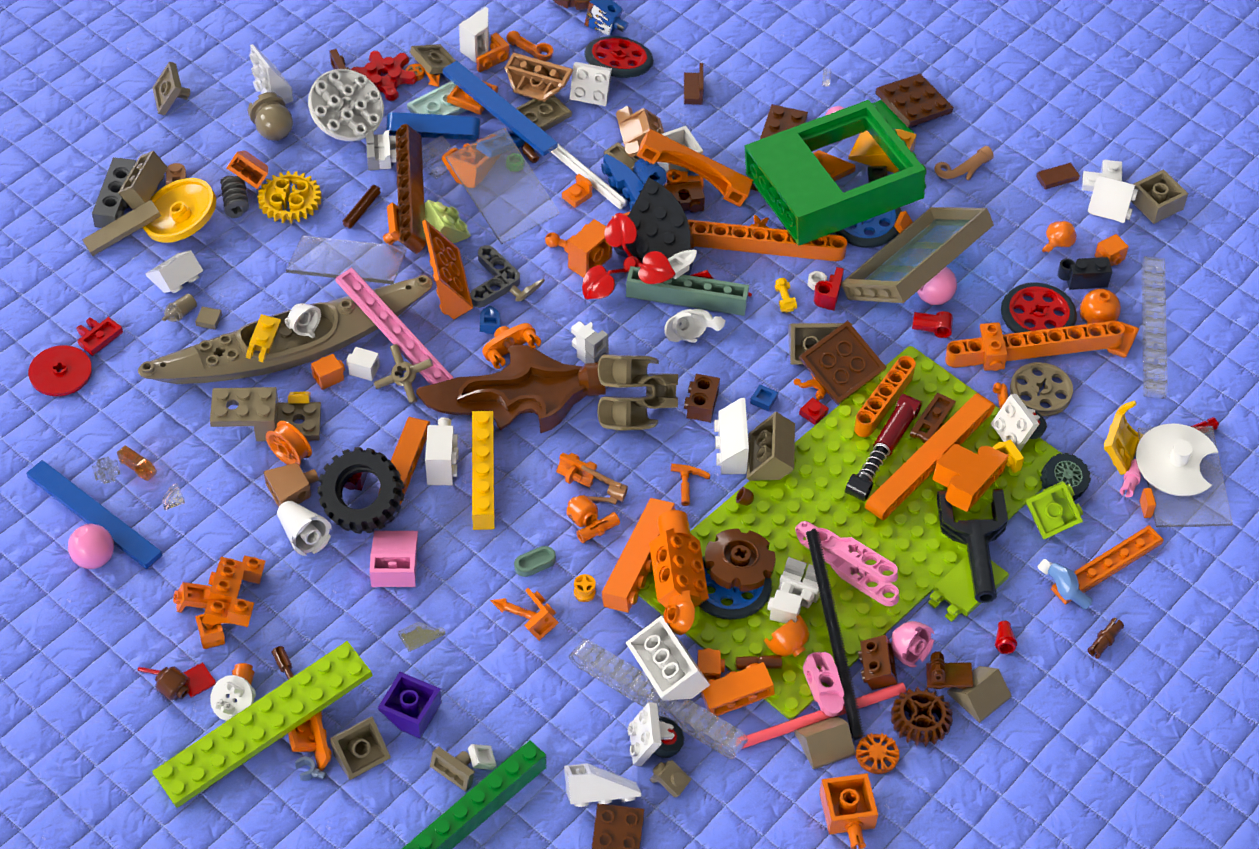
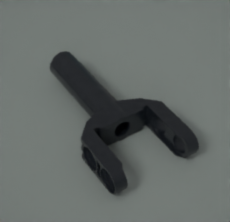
M993 489L991 502L993 519L958 520V522H954L952 504L947 502L945 498L947 490L937 491V508L941 532L951 540L967 545L975 599L980 603L991 602L996 599L997 594L988 543L996 540L1006 530L1008 515L1003 489Z

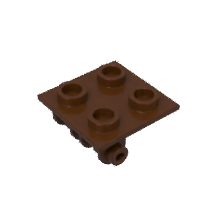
M936 651L931 654V663H926L927 688L943 689L956 687L958 689L973 687L972 662L944 663L943 653Z
M597 803L592 849H640L644 809Z

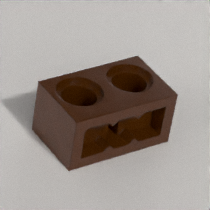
M696 374L694 381H690L688 388L690 397H686L684 409L687 410V418L711 423L719 393L720 378Z

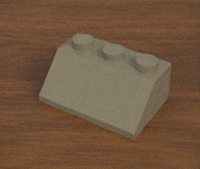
M843 323L789 324L791 365H804L799 356Z
M774 412L749 433L747 479L749 481L780 480L794 469L795 423L778 412Z

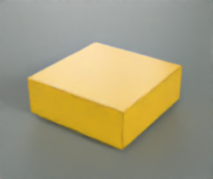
M309 391L290 392L288 395V404L309 403L311 400V392Z

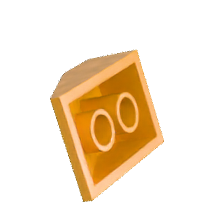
M895 129L900 139L906 142L908 149L914 152L917 134ZM868 131L859 134L848 159L869 166H887V171L892 173L899 172L898 168Z

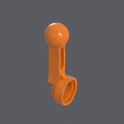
M510 31L506 36L507 42L510 45L518 46L533 55L535 59L537 57L539 60L548 61L553 56V47L548 43L535 45L521 37L517 31Z

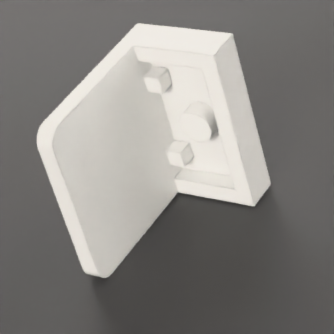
M1102 176L1097 177L1088 212L1125 223L1126 219L1130 220L1133 209L1129 207L1131 200L1135 201L1138 190L1135 189L1136 185Z

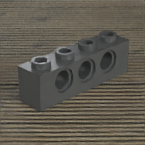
M112 158L92 212L95 227L103 228L125 215V209L129 205L118 192L135 165L136 160Z

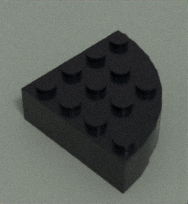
M648 177L628 215L636 226L637 238L635 242L626 244V247L642 263L644 256L652 251L661 252L669 259L679 252L694 250L692 229L680 203L663 185ZM622 245L620 247H613L617 254L625 258L628 257ZM693 262L689 266V271L683 275H690Z

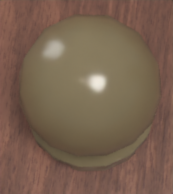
M274 92L258 95L259 99L253 104L250 103L247 111L249 118L256 125L259 134L271 141H279L287 137L293 127V120L282 97L277 96Z

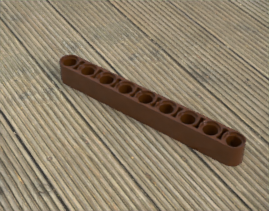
M403 124L396 132L399 241L416 254L422 251L426 245L422 223L425 220L421 135L408 124Z

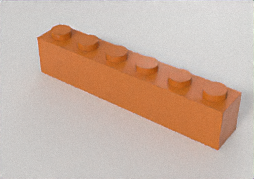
M650 498L601 592L604 607L629 613L632 605L636 604L640 589L644 588L648 573L653 571L649 543L659 536L657 519L662 513L675 510V503Z

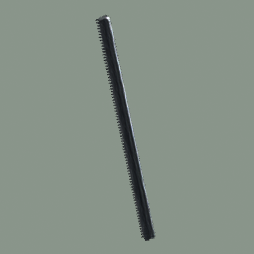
M816 529L807 531L806 535L832 646L831 649L844 691V706L851 730L850 733L854 740H859L865 735H863L864 732L862 731L864 730H862L863 727L860 724L862 723L860 722L861 719H859L861 716H858L860 715L859 711H857L859 710L857 708L858 703H855L857 698H854L856 695H854L855 692L853 691L855 690H853V682L850 679L852 677H850L851 674L848 671L850 670L848 669L849 666H847L849 665L848 661H846L848 658H845L847 657L845 656L846 653H844L846 652L845 648H843L845 645L842 643L843 640L841 639L843 638L840 635L842 632L839 630L841 627H839V622H837L839 620L836 617L838 614L835 612V604H833L835 602L832 599L834 597L831 594L833 592L830 589L829 574H826L828 571L825 569L827 566L824 564L826 561L823 559L824 554H822L820 534H818L819 532Z

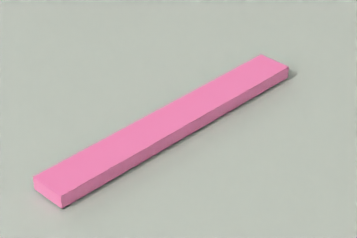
M352 267L336 277L337 284L393 345L398 344L400 352L412 365L431 358L434 366L419 372L430 385L453 379V376Z

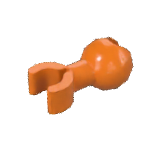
M555 232L547 234L545 237L547 246L551 248L560 246L568 253L569 239H561Z

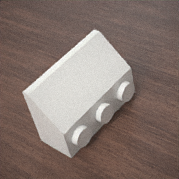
M740 398L721 409L718 413V420H714V432H718V436H715V449H719V453H716V465L720 466L721 474H746L749 443L745 398Z

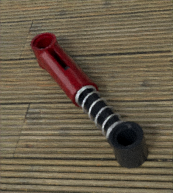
M904 393L901 394L895 410L873 444V451L870 453V457L866 459V463L863 464L859 473L852 474L845 488L846 494L864 502L867 500L873 487V478L876 477L875 473L879 471V466L883 465L882 461L887 459L886 456L892 455L910 423L918 416L922 401Z

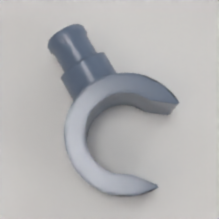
M301 757L295 761L296 768L305 765L311 767L309 771L300 774L302 781H308L313 777L325 779L326 772L315 768V763L310 757Z

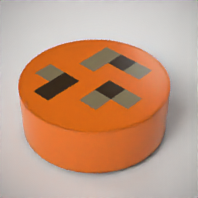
M411 64L406 68V71H413L417 75V81L422 80L425 76L424 68L420 64Z

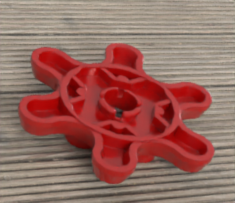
M372 51L368 57L369 63L365 67H353L351 69L365 75L377 87L379 92L384 93L388 101H394L399 97L397 91L399 85L414 84L418 80L417 75L413 71L403 70V67L409 63V57L405 53H399L394 58H382L379 51Z

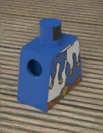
M591 0L584 25L603 34L611 35L615 29L624 32L628 27V22L621 19L623 9L614 1Z

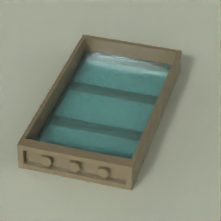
M931 207L841 282L848 300L904 303L994 226L988 209Z

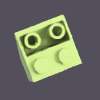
M427 200L425 202V220L453 244L468 239L471 236L467 230V225L458 216L459 212L454 207L444 206L438 201Z

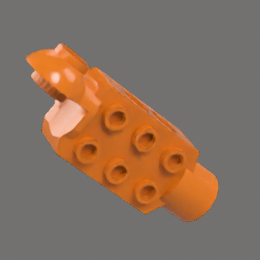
M671 510L662 513L658 517L659 536L652 540L649 545L657 601L666 608L664 611V621L668 623L675 634L683 635L693 624L695 608L709 599L700 541L690 533L688 515L680 510Z

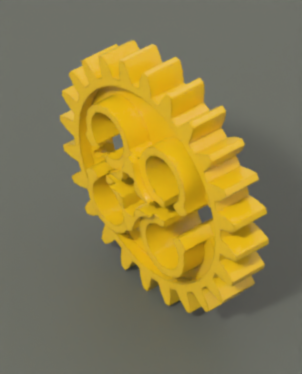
M287 171L286 175L279 172V177L272 175V180L266 179V184H261V189H258L259 195L257 196L259 208L262 209L263 214H267L268 218L274 216L275 222L279 219L282 220V223L289 220L290 224H292L293 219L300 222L301 217L308 219L307 214L314 215L313 210H318V205H321L322 199L320 185H317V181H312L311 176L305 178V173L299 176L297 171L293 175L289 171ZM290 183L297 185V189L295 185L292 186V193L290 192ZM288 201H289V209H290V212H288V211H286V210H283V207H282V205H283V206H284V209H286V208L288 207V204H287Z

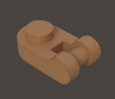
M173 163L168 166L166 170V185L187 178L184 165Z

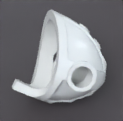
M298 303L291 309L288 318L285 319V324L298 335L314 338L315 333L313 332L319 324L321 311L316 306Z

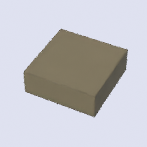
M202 306L195 321L196 326L216 330L222 316V311Z

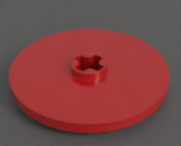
M60 345L40 352L32 360L28 375L32 386L40 393L49 396H65L78 391L88 382L92 373V365L88 355L81 349Z

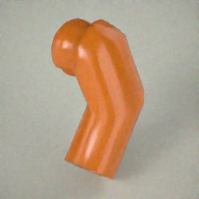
M997 382L992 390L994 393H997L999 408L1001 409L1008 399V390L1004 383L1000 384Z

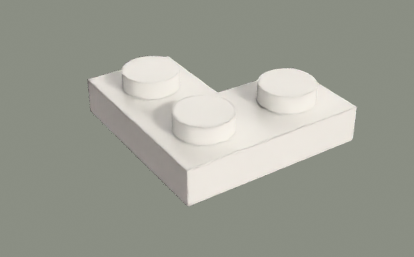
M1103 160L1101 173L1083 171L1082 190L1093 191L1096 179L1099 176L1122 181V162Z

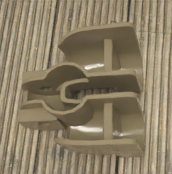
M617 354L602 355L598 362V377L603 386L615 388L646 386V396L601 397L597 408L600 425L603 428L613 430H642L655 427L658 424V420L648 418L647 408H678V397H676L678 374H647L649 363L659 364V360L654 357Z

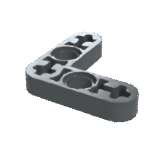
M484 245L478 249V261L494 276L473 289L470 293L473 306L482 308L510 292L509 290L514 285L518 287L520 284V273L492 246ZM500 264L503 265L504 268L495 269L494 266ZM492 286L500 287V289L497 291L491 290L490 288Z

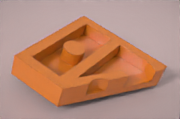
M820 150L813 152L834 181L855 172L856 166L850 162Z

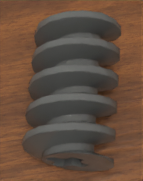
M238 176L223 177L220 184L225 208L224 212L230 218H238L249 209L245 181Z

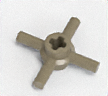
M398 344L390 346L396 364L392 368L391 375L375 381L374 386L376 389L391 383L404 386L409 404L416 403L417 398L411 383L415 380L416 373L434 366L431 358L415 365L403 361Z

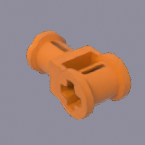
M676 169L669 170L666 173L667 182L665 185L701 181L703 189L704 179L700 175H688L687 171Z

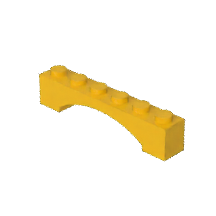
M472 411L473 530L495 529L493 411Z

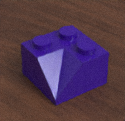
M399 672L379 704L378 710L399 730L420 739L442 703L441 689L403 672Z

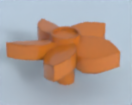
M754 215L753 220L755 224L750 226L769 228L766 226L768 218H763L760 221V218Z

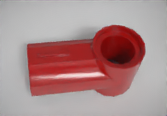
M946 311L938 312L936 315L914 312L912 329L933 332L939 338H948L952 333L953 315Z

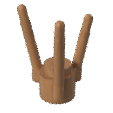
M584 465L581 466L583 470L594 475V478L609 485L607 495H610V498L587 496L589 499L596 502H609L615 505L618 500L624 501L628 490L627 485L616 482Z

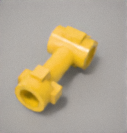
M786 278L777 279L775 281V290L780 291L782 300H779L781 312L786 311V313L792 312L794 309H797L795 297L790 298L788 289H790V283L787 282Z

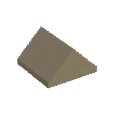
M978 666L972 671L973 687L965 689L952 687L947 691V694L979 723L1012 696L998 668Z
M372 716L330 738L333 755L350 780L391 758Z
M838 716L794 731L813 770L855 755L848 722Z

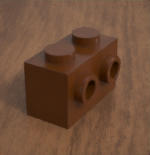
M882 635L860 641L861 650L858 651V655L864 667L861 670L863 682L868 683L872 690L898 684L894 654L888 637Z

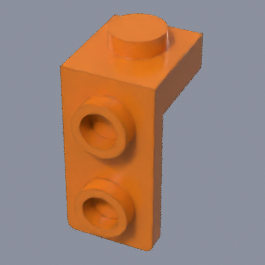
M1000 323L980 324V332L985 350L983 360L984 371L1005 369L1007 351Z

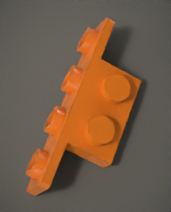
M320 711L289 732L288 736L292 752H314L317 767L323 771L331 760V750L327 745V733L323 729L321 721L322 712Z

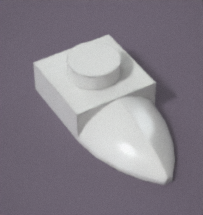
M696 250L682 251L668 259L676 273L673 277L674 279L689 271L690 264L696 258Z

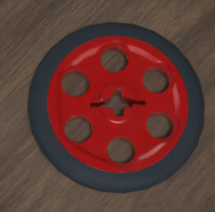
M606 36L594 39L586 46L584 51L588 64L611 68V76L619 78L643 75L650 70L654 61L652 53L646 46L635 40L620 36Z
M1036 282L1019 285L1005 295L1001 304L1002 318L1013 333L1049 329L1045 326L1048 323L1053 324L1055 328L1075 326L1077 320L1076 308L1071 298L1062 290L1049 284ZM1030 296L1033 300L1027 301L1023 297ZM1044 297H1049V298H1051L1053 301H1052V302H1046L1043 298H1044ZM1014 309H1022L1024 313H1016ZM1061 311L1064 315L1057 316L1054 312ZM1030 322L1033 323L1035 326L1027 327L1025 323Z

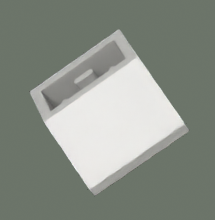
M487 7L459 24L460 52L475 63L478 56L489 52V14Z

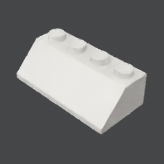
M662 616L626 642L662 700L692 699L710 686L677 634L671 630Z

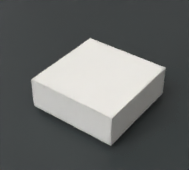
M471 744L468 747L473 768L493 770L497 766L491 746Z

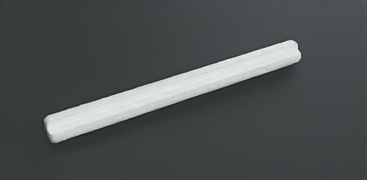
M558 144V147L551 151L552 154L576 174H581L583 177L588 178L592 183V187L617 208L623 209L627 206L625 198Z

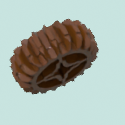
M917 687L915 692L911 689H908L906 694L901 692L899 699L894 701L891 708V723L894 724V731H899L900 738L907 737V743L913 740L917 746L920 742H923L926 747L929 741L935 745L938 740L942 741L945 735L949 733L953 722V712L949 709V702H944V695L937 697L936 690L930 693L927 687L924 691H920L919 687ZM905 710L909 713L908 716L911 718L909 721L904 715ZM934 712L939 718L938 723L935 721V717L933 716Z

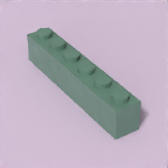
M630 266L626 281V297L745 316L749 285L689 275H681L677 279L671 278L663 283L651 285L640 280L638 276L640 268Z

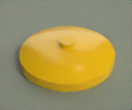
M185 178L174 181L158 190L150 198L160 212L161 217L145 225L143 229L151 239L157 242L170 243L185 239L199 231L209 221L216 207V195L210 185L201 179Z

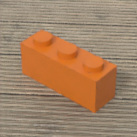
M764 662L750 664L746 669L738 672H729L725 677L717 680H708L710 686L701 692L711 719L775 695L774 684Z

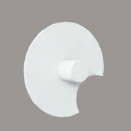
M1163 424L1152 428L1140 439L1136 449V461L1143 477L1158 490L1175 496H1193L1208 490L1212 486L1203 478L1200 472V462L1205 456L1218 453V450L1205 434L1195 428L1182 424Z

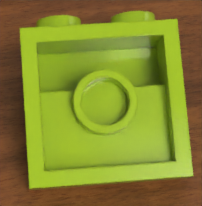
M1063 481L1025 499L1043 540L1083 522L1081 518L1084 515L1078 503H1074L1072 498L1075 495L1070 484L1066 485Z

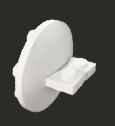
M348 69L328 71L314 82L309 92L308 107L312 119L323 132L335 139L342 141L365 139L366 131L375 132L382 121L384 104L379 90L365 75Z

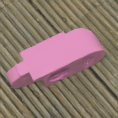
M814 652L807 656L803 665V672L815 702H818L821 712L823 711L827 716L835 717L840 714L845 704L843 699L844 691L837 667L831 654L827 652ZM822 683H827L829 687H824Z

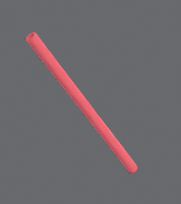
M901 682L857 697L855 699L857 702L855 703H858L857 708L861 709L896 697L901 692L906 693V687ZM843 706L840 714L837 716L846 714L845 706ZM819 710L735 739L736 746L741 750L832 717Z

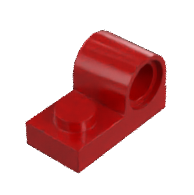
M836 267L835 274L830 275L829 281L822 280L816 283L813 298L816 306L835 311L844 268Z

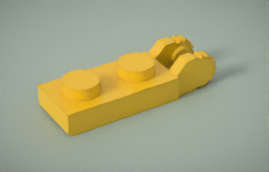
M263 314L260 315L249 342L246 358L251 359L254 350L260 351L259 362H264L267 353L269 354L280 327L281 319Z

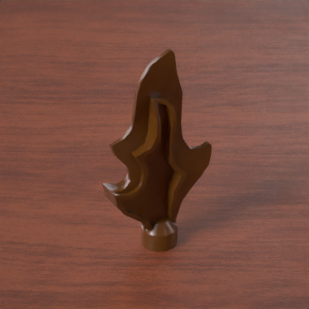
M513 345L508 348L510 364L502 371L489 375L457 377L419 387L416 390L417 396L426 407L440 413L472 415V411H493V419L500 430L509 426L519 414L535 413L539 417L540 433L552 430L560 424L573 405L587 395L597 396L606 394V387L599 381L598 362L585 363L583 366L563 364L527 345Z

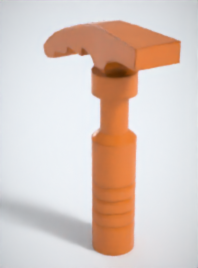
M671 463V471L681 473V504L688 506L690 505L689 473L699 475L705 479H710V474L692 466Z

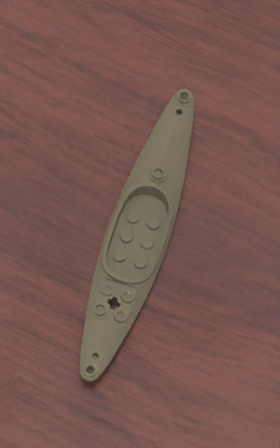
M420 275L417 278L372 290L398 317L417 299L431 289L433 282L430 277ZM347 296L328 302L309 304L318 307L321 311L319 324L313 332L315 333L314 338L298 335L292 328L289 329L286 326L285 319L288 318L291 310L270 316L281 319V323L269 354L267 353L264 362H259L260 351L254 350L251 359L246 358L249 342L258 323L257 320L241 327L239 330L210 340H204L199 344L152 361H146L140 365L138 373L146 379L172 384L208 383L265 375L290 369L329 355L374 332L378 327Z

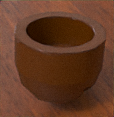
M742 487L737 493L736 502L744 506L750 505L754 500L753 492Z

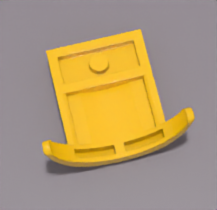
M1136 401L1125 403L1118 408L1110 425L1107 439L1104 441V449L1109 454L1113 465L1116 466L1120 475L1129 471L1138 443L1143 435L1139 434L1129 425L1125 417L1126 411L1136 406Z

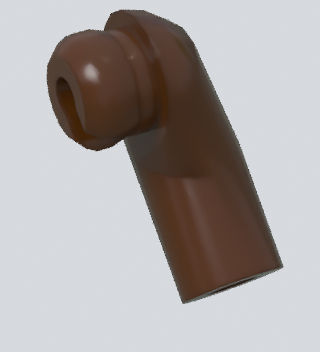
M524 142L523 154L532 163H536L539 160V156L534 152L535 149Z

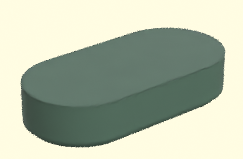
M541 546L522 554L515 559V572L520 576L528 577L554 565L556 553L551 547Z

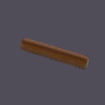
M372 185L343 219L344 227L350 229L354 226L381 193L379 186Z

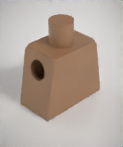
M297 463L264 471L266 486L278 507L286 501L300 504L311 496L309 484L319 481L315 469L303 473Z

